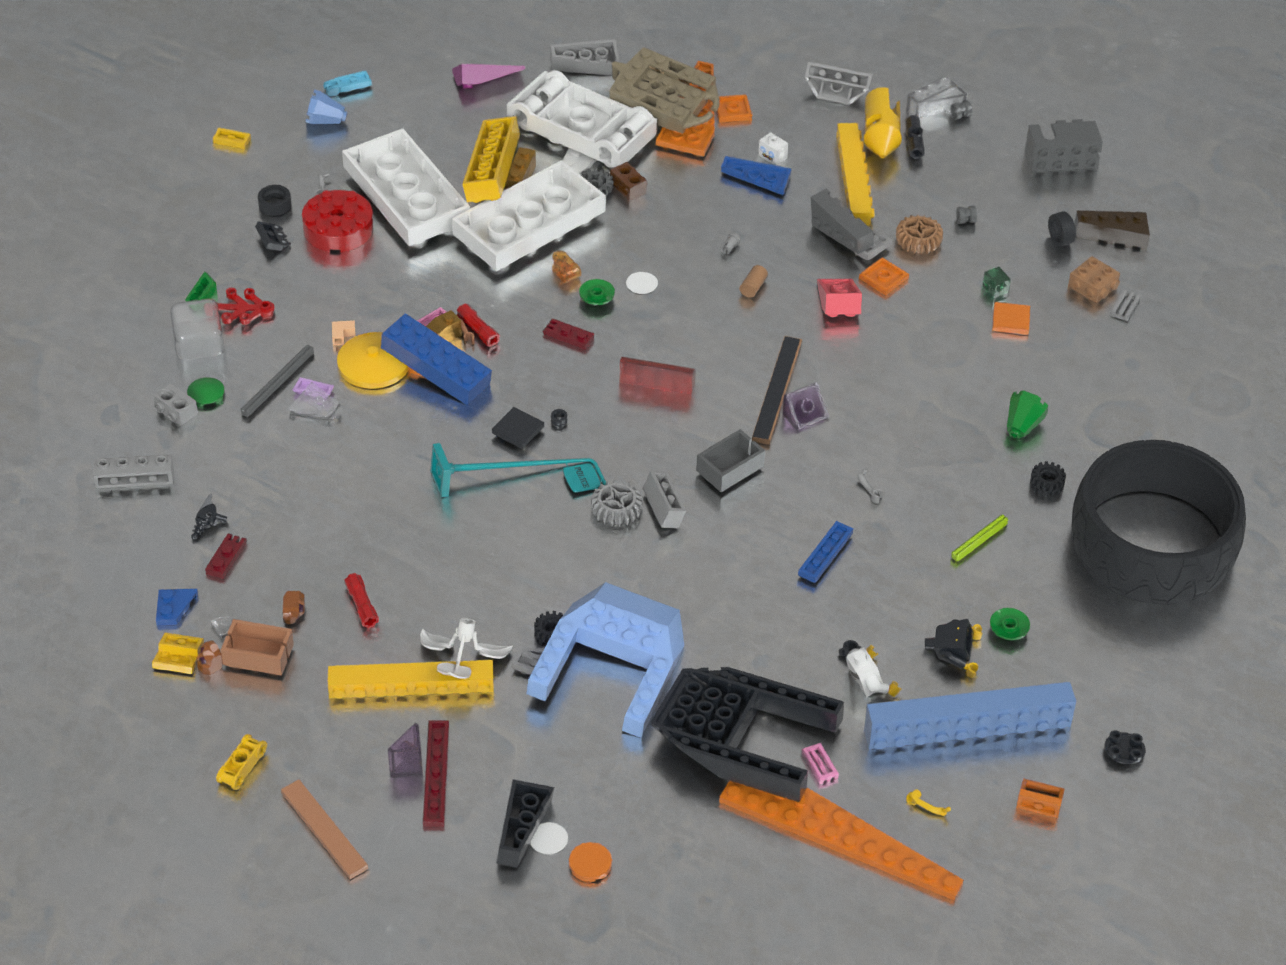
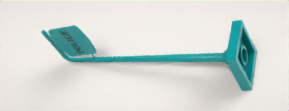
M440 443L433 444L430 472L441 498L449 497L451 474L460 471L566 463L567 467L563 468V473L573 492L598 489L600 482L603 485L606 484V480L597 462L591 458L453 464L448 462ZM591 462L595 468L590 463L569 467L567 463Z

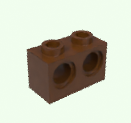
M626 162L610 169L613 186L629 201L647 193L646 178L641 176L629 163Z

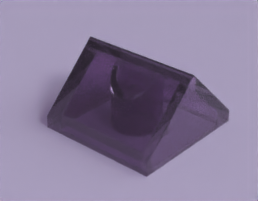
M817 382L784 395L782 414L796 430L829 417Z
M414 723L388 748L389 771L392 777L423 774L420 733L417 723Z

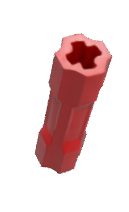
M465 303L459 306L456 310L457 316L465 324L469 325L487 346L497 345L500 341V335L491 326L487 325L469 304Z
M356 573L349 574L344 579V583L358 610L360 622L363 627H374L379 622V617L365 591L361 575Z

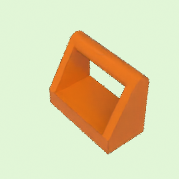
M1023 778L1016 808L1058 818L1065 788ZM1025 788H1030L1058 795V798L1025 790Z

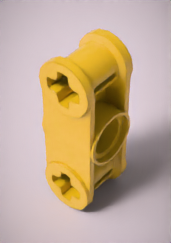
M250 734L244 735L240 744L232 752L226 763L219 769L216 781L230 785L233 790H238L258 760L264 755L267 749V742L264 740L258 741L252 738Z

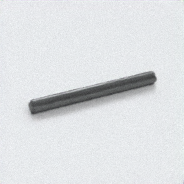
M306 345L241 408V414L249 417L314 353V348Z

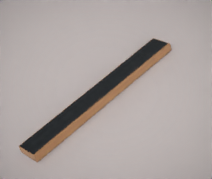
M784 336L752 435V442L755 441L767 445L771 443L802 345V339Z

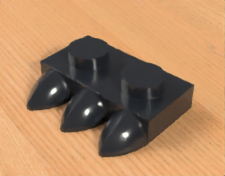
M257 222L255 227L267 249L282 251L283 248L291 245L290 242L284 240L287 235L280 232L283 230L282 227L272 223Z

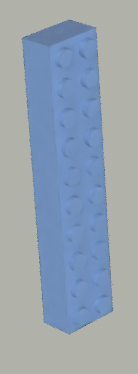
M1063 682L867 704L864 733L869 749H883L976 737L983 738L993 735L1044 731L1055 728L1063 729L1071 727L1076 698L1071 683Z

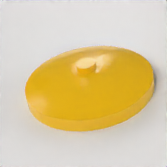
M370 332L355 336L340 348L337 355L338 371L342 378L360 388L376 389L390 386L407 374L408 366L381 349L383 332Z

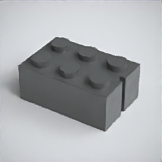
M739 429L697 455L696 471L720 492H723L762 468L765 462V450L755 441L751 442V438Z

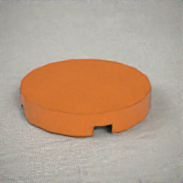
M582 843L576 846L570 853L569 868L572 874L581 881L595 882L596 879L605 878L611 870V853L599 843Z

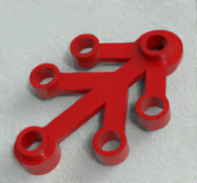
M233 287L226 290V297L232 299L236 304L217 303L213 299L207 300L204 304L205 314L209 316L218 314L219 310L234 311L232 313L225 312L221 315L223 324H230L239 317L240 323L247 325L258 316H271L275 310L272 302L262 301L255 295V291L252 288L244 290V297L247 300H251L254 304H248L237 295V290Z

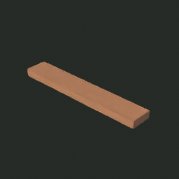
M299 779L281 789V794L349 879L368 870V864Z

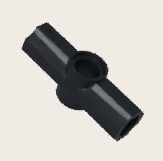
M910 115L905 119L907 145L909 146L910 156L914 159H920L925 154L923 129L921 128L920 118L916 115Z

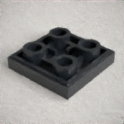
M513 407L492 428V434L523 449L544 427V422Z

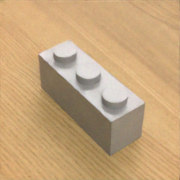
M650 471L642 489L662 528H679L686 509L668 473Z

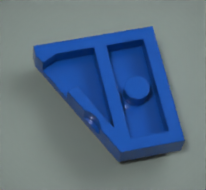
M159 589L156 624L177 625L182 619V615L190 608V602L193 598L198 597V589Z

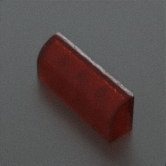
M621 357L619 383L692 395L696 378V370L694 368Z

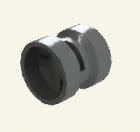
M966 100L962 101L961 104H951L950 112L952 118L958 120L963 116L965 118L972 116L971 103Z
M969 206L968 208L957 207V223H976V206Z

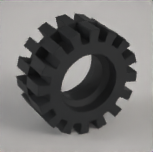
M1045 461L1044 465L1040 462L1034 466L1030 478V486L1034 492L1039 491V495L1044 493L1045 497H1048V494H1050L1052 497L1055 493L1058 495L1060 491H1063L1066 472H1064L1063 468L1060 469L1059 464L1054 466V462L1048 464V461ZM1043 477L1051 478L1053 481L1044 480Z
M547 611L545 616L542 613L540 618H536V622H534V637L541 646L545 644L546 647L553 633L547 632L545 629L556 627L563 613L559 612L557 615L556 611H553L552 614Z

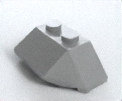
M808 62L805 79L817 99L844 105H851L866 94L870 89L873 74Z

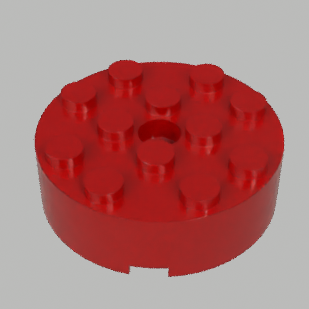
M325 190L309 199L303 207L302 223L304 236L312 246L323 251L340 250V252L354 250L365 244L372 235V207L367 199L355 191Z

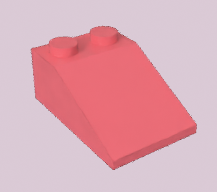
M852 278L817 279L821 306L825 315L837 317L838 314H845V316L854 317L856 314H861L862 293Z

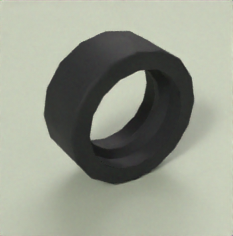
M275 184L262 188L258 193L260 210L269 216H278L288 212L292 205L290 191L285 186ZM274 197L283 199L282 201L276 203H270L266 201Z
M1062 211L1049 216L1048 229L1053 242L1057 246L1073 243L1076 238V228L1070 214Z

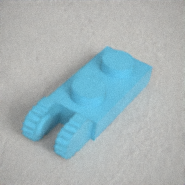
M361 71L325 81L323 87L327 95L331 97L337 96L342 92L371 86L372 80L367 71Z

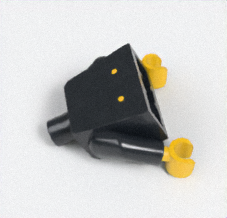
M954 619L946 624L938 625L935 637L925 638L926 650L935 649L938 659L960 669H966V676L975 678L978 664L975 662L968 664L967 661H970L973 639L980 640L983 635L981 632L982 626L975 624L972 627L969 619Z

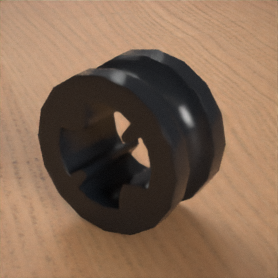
M563 409L552 411L551 423L558 427L564 426L568 421L567 412Z

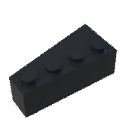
M512 780L496 861L497 864L518 867L552 802L555 787Z

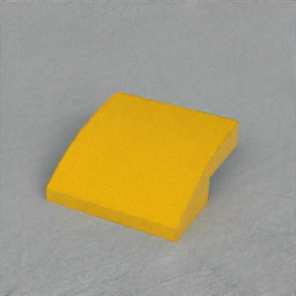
M164 633L158 643L159 650L152 661V668L192 674L196 667L197 656L204 643V638Z

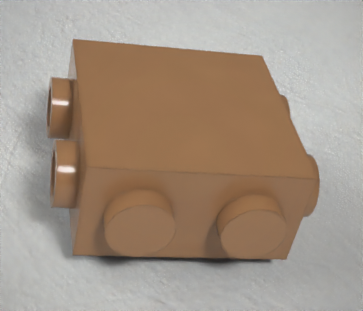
M1091 256L1070 273L1068 286L1097 303L1102 298H1106L1112 290L1117 289L1120 284V272Z

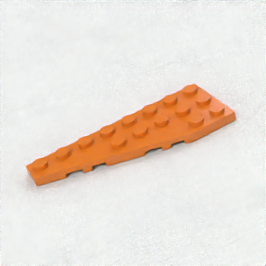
M697 61L695 69L714 76V64ZM690 83V86L705 91L704 88H701L697 85ZM708 100L697 117L704 116L708 111L712 112L710 108L713 102L711 100ZM712 112L713 117L708 122L687 128L683 133L662 127L656 139V145L704 156L714 138V112Z

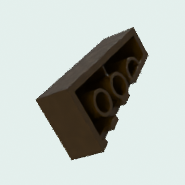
M1076 211L1074 222L1076 238L1096 242L1104 240L1107 244L1114 245V243L1125 244L1127 248L1136 246L1141 247L1143 251H1147L1150 232L1146 212Z

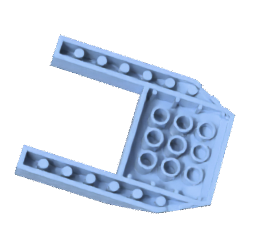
M605 582L574 602L561 617L528 679L526 694L546 701L576 642L644 667L647 671L625 714L622 731L641 738L685 646L680 610Z

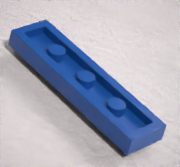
M836 521L798 570V576L816 583L852 536L854 528Z

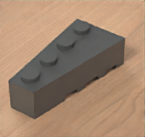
M827 188L810 197L812 226L857 254L874 246L873 230L861 219H855L849 208L844 209L840 205L841 201L837 197L832 198Z

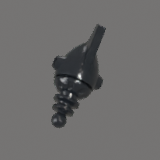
M212 494L207 496L196 515L195 522L197 525H194L195 529L192 530L194 533L191 535L193 540H196L198 535L201 536V533H204V529L216 526L218 522L225 524L227 521V516L216 513V505L211 501Z

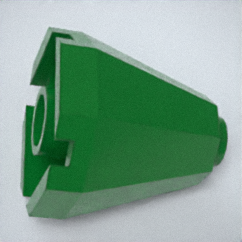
M1024 390L1020 391L1019 394H1017V391L1013 392L1010 398L1007 431L1011 437L1016 439L1025 437L1045 419L1048 413V404L1046 402L1042 404L1040 402L1041 398L1038 395Z

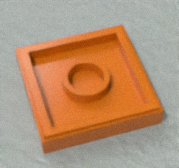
M747 94L719 96L720 106L716 111L719 123L752 120Z
M882 257L861 272L859 279L882 294L888 295L909 279V273Z
M994 302L992 331L1029 334V305Z

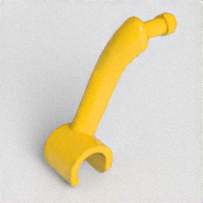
M918 789L909 792L906 796L907 803L910 805L917 804L931 813L945 816L947 812L951 811L950 807H935L921 800L922 794Z

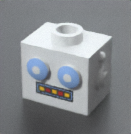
M770 132L759 140L758 156L778 166L787 159L788 143Z

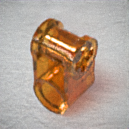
M556 251L553 253L552 259L554 263L552 264V271L564 284L581 277L582 272L579 265L566 252Z

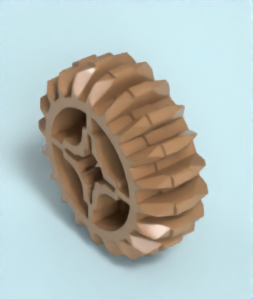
M918 214L915 217L910 215L909 218L905 217L904 220H901L896 228V240L898 245L902 246V249H907V252L913 251L914 254L918 252L921 255L923 252L929 254L930 251L934 252L935 249L939 248L943 240V229L941 224L937 223V220H932L931 217L927 218L925 215L922 217Z

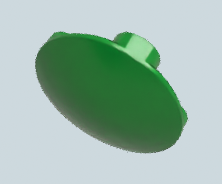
M203 377L193 381L188 386L187 395L196 401L197 407H201L204 404L221 402L225 389L223 383L218 379Z

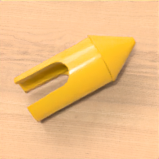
M880 87L870 91L865 98L864 144L870 151L881 158H885L895 151L902 142L900 101L896 102L895 107L891 109L889 88Z

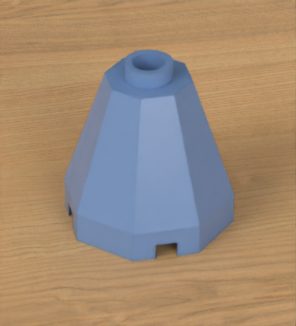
M314 89L313 93L316 96L312 95L307 111V115L310 118L306 119L305 122L311 125L341 124L342 121L345 122L347 117L345 107L323 92Z

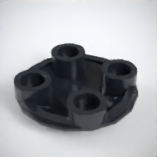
M1113 730L1104 744L1105 751L1109 757L1123 764L1140 762L1146 753L1145 744L1142 742L1143 737L1138 733L1130 734Z

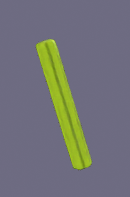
M1003 514L998 516L952 551L951 558L955 561H960L1006 526L1008 518Z

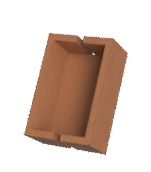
M233 619L228 630V636H226L221 648L223 665L282 676L287 664V658L289 659L294 646L292 629Z

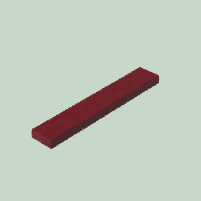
M428 720L423 827L445 826L449 720Z

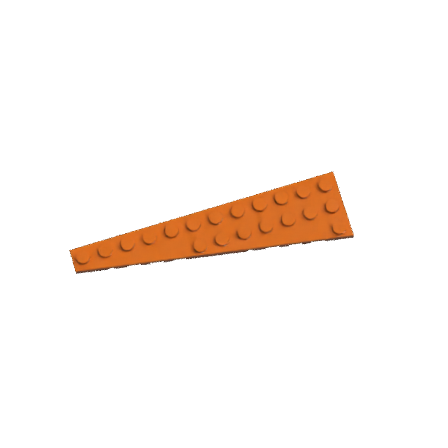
M732 781L728 782L720 795V803L955 901L963 886L964 880L809 788L806 789L800 802Z

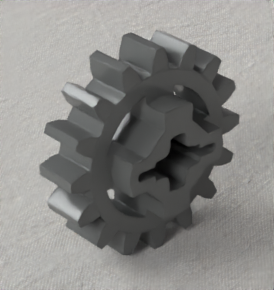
M597 168L594 171L588 169V172L582 171L581 176L603 194L608 196V193L612 192L613 181L612 176H609V172L604 173V170L597 171Z

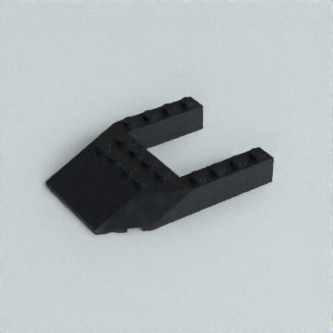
M721 667V670L683 668L652 718L650 725L681 751L718 777L800 802L807 789L808 770L738 749L737 746L758 709L836 733L843 720L844 701L730 667Z

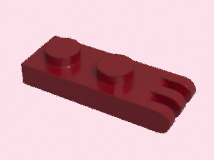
M551 319L542 331L544 335L585 350L594 340V333L556 319Z
M228 533L206 566V574L224 579L246 545L247 539L242 537L240 540L239 536L235 535L233 537L232 534Z

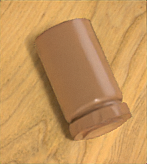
M760 265L753 266L740 285L741 293L749 298L754 297L768 277L767 270Z

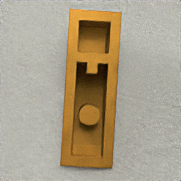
M452 310L435 317L426 325L427 328L448 342L462 336L461 320Z

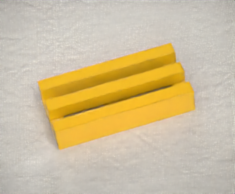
M218 128L213 136L214 144L246 149L248 141L251 140L250 133Z

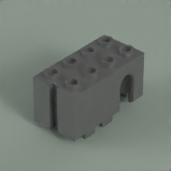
M1074 119L1072 122L1066 123V120H1058L1051 124L1055 137L1052 140L1044 138L1039 124L1029 125L1025 154L1031 172L1098 168L1100 160L1098 153H1101L1103 141L1095 121Z

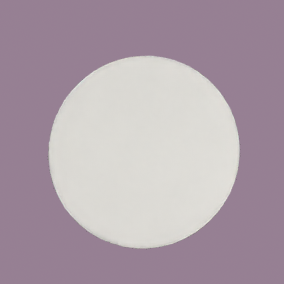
M636 272L627 278L626 285L632 292L646 294L657 288L658 280L650 273Z
M542 823L539 825L530 844L539 853L555 854L566 846L568 834L562 826L556 823Z

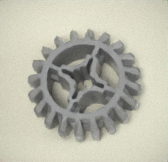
M614 480L613 483L606 482L605 485L600 484L599 489H595L591 497L593 514L597 516L598 521L603 520L604 525L610 523L611 526L618 524L619 527L623 523L628 525L629 521L634 522L635 518H639L643 509V499L640 491L636 489V486H631L630 483L624 484L623 481L616 483Z

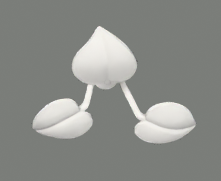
M460 618L459 625L456 627L451 639L431 634L422 629L420 634L421 644L426 648L434 650L452 648L458 636V640L461 643L456 665L440 663L437 665V671L441 674L452 675L460 679H466L471 676L470 668L459 666L464 642H470V639L473 638L475 650L480 651L479 653L483 656L497 659L506 657L512 650L513 645L502 646L477 643V631H474L476 622L470 618Z

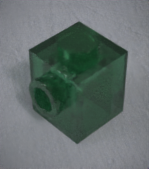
M1000 267L984 272L982 285L994 298L1009 293L1011 279Z

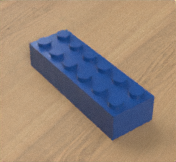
M406 313L382 333L381 349L465 405L470 404L490 385L491 369Z

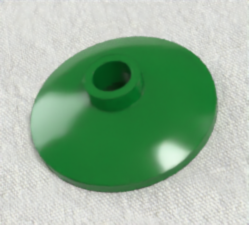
M592 279L580 286L579 295L588 304L602 305L614 298L615 289L606 280Z
M1002 608L992 614L990 627L997 636L1003 639L1017 640L1027 635L1030 629V621L1018 609Z

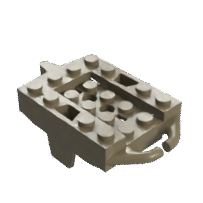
M645 47L627 64L616 61L612 62V78L615 82L609 90L610 99L631 108L640 106L647 109L657 119V127L660 125L669 130L683 133L687 128L708 122L713 117L712 112H716L720 106L716 77ZM650 66L663 71L664 74L650 69ZM690 83L697 85L701 88H704L705 91L690 86ZM708 100H711L713 102L710 108L712 112L708 111L704 116L697 117Z

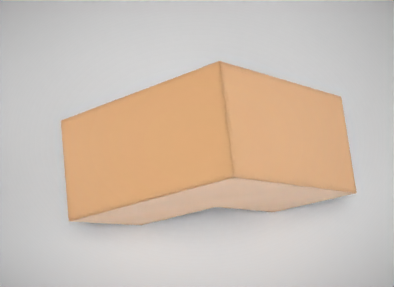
M355 320L332 322L333 346L344 345V337L356 336Z

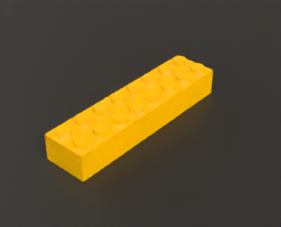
M516 116L483 120L462 183L467 202L495 201L502 197L520 136Z

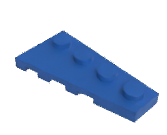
M725 156L721 166V172L781 195H784L792 170L791 168Z

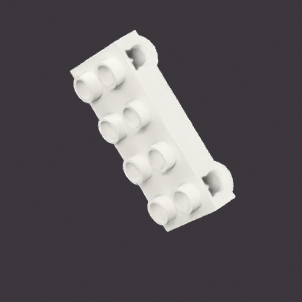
M556 70L544 71L507 103V117L516 116L517 123L523 130L535 132L548 138L552 143L562 144L603 162L609 168H615L628 162L656 136L657 119L647 109L640 106L628 107L570 82L563 73Z

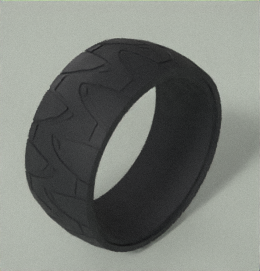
M1139 440L1124 443L1100 455L1089 467L1078 487L1073 503L1071 522L1075 551L1083 567L1096 581L1121 596L1152 604H1178L1195 600L1214 590L1234 566L1244 540L1246 528L1245 502L1242 490L1234 476L1220 462L1203 451L1188 445L1186 446L1185 444L1166 440ZM1127 492H1160L1185 500L1201 510L1214 523L1221 538L1209 546L1189 552L1166 553L1136 546L1119 537L1101 520L1095 508L1103 501Z

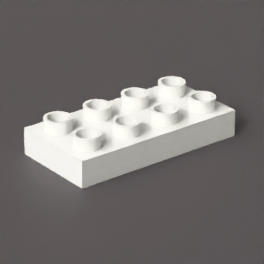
M403 128L342 151L343 167L408 246L421 244L426 239L444 232L453 231L452 218L470 209L468 203Z
M561 160L503 191L500 199L495 201L486 200L452 218L453 235L494 270L498 271L605 212L606 195Z

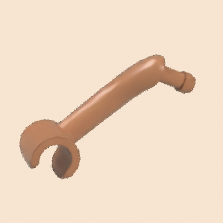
M461 320L464 344H466V341L471 340L472 345H474V334L468 332L463 320Z

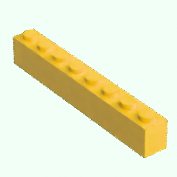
M837 123L836 138L846 205L852 211L855 219L859 218L867 226H870L871 218H874V208H871L872 196L869 197L871 187L867 185L869 184V175L866 174L867 163H864L865 152H862L864 144L863 141H860L862 139V131L858 129V123Z
M493 660L460 661L459 666L471 669V676L466 679L444 675L437 671L438 664L452 663L456 665V661L328 666L329 698L494 692Z

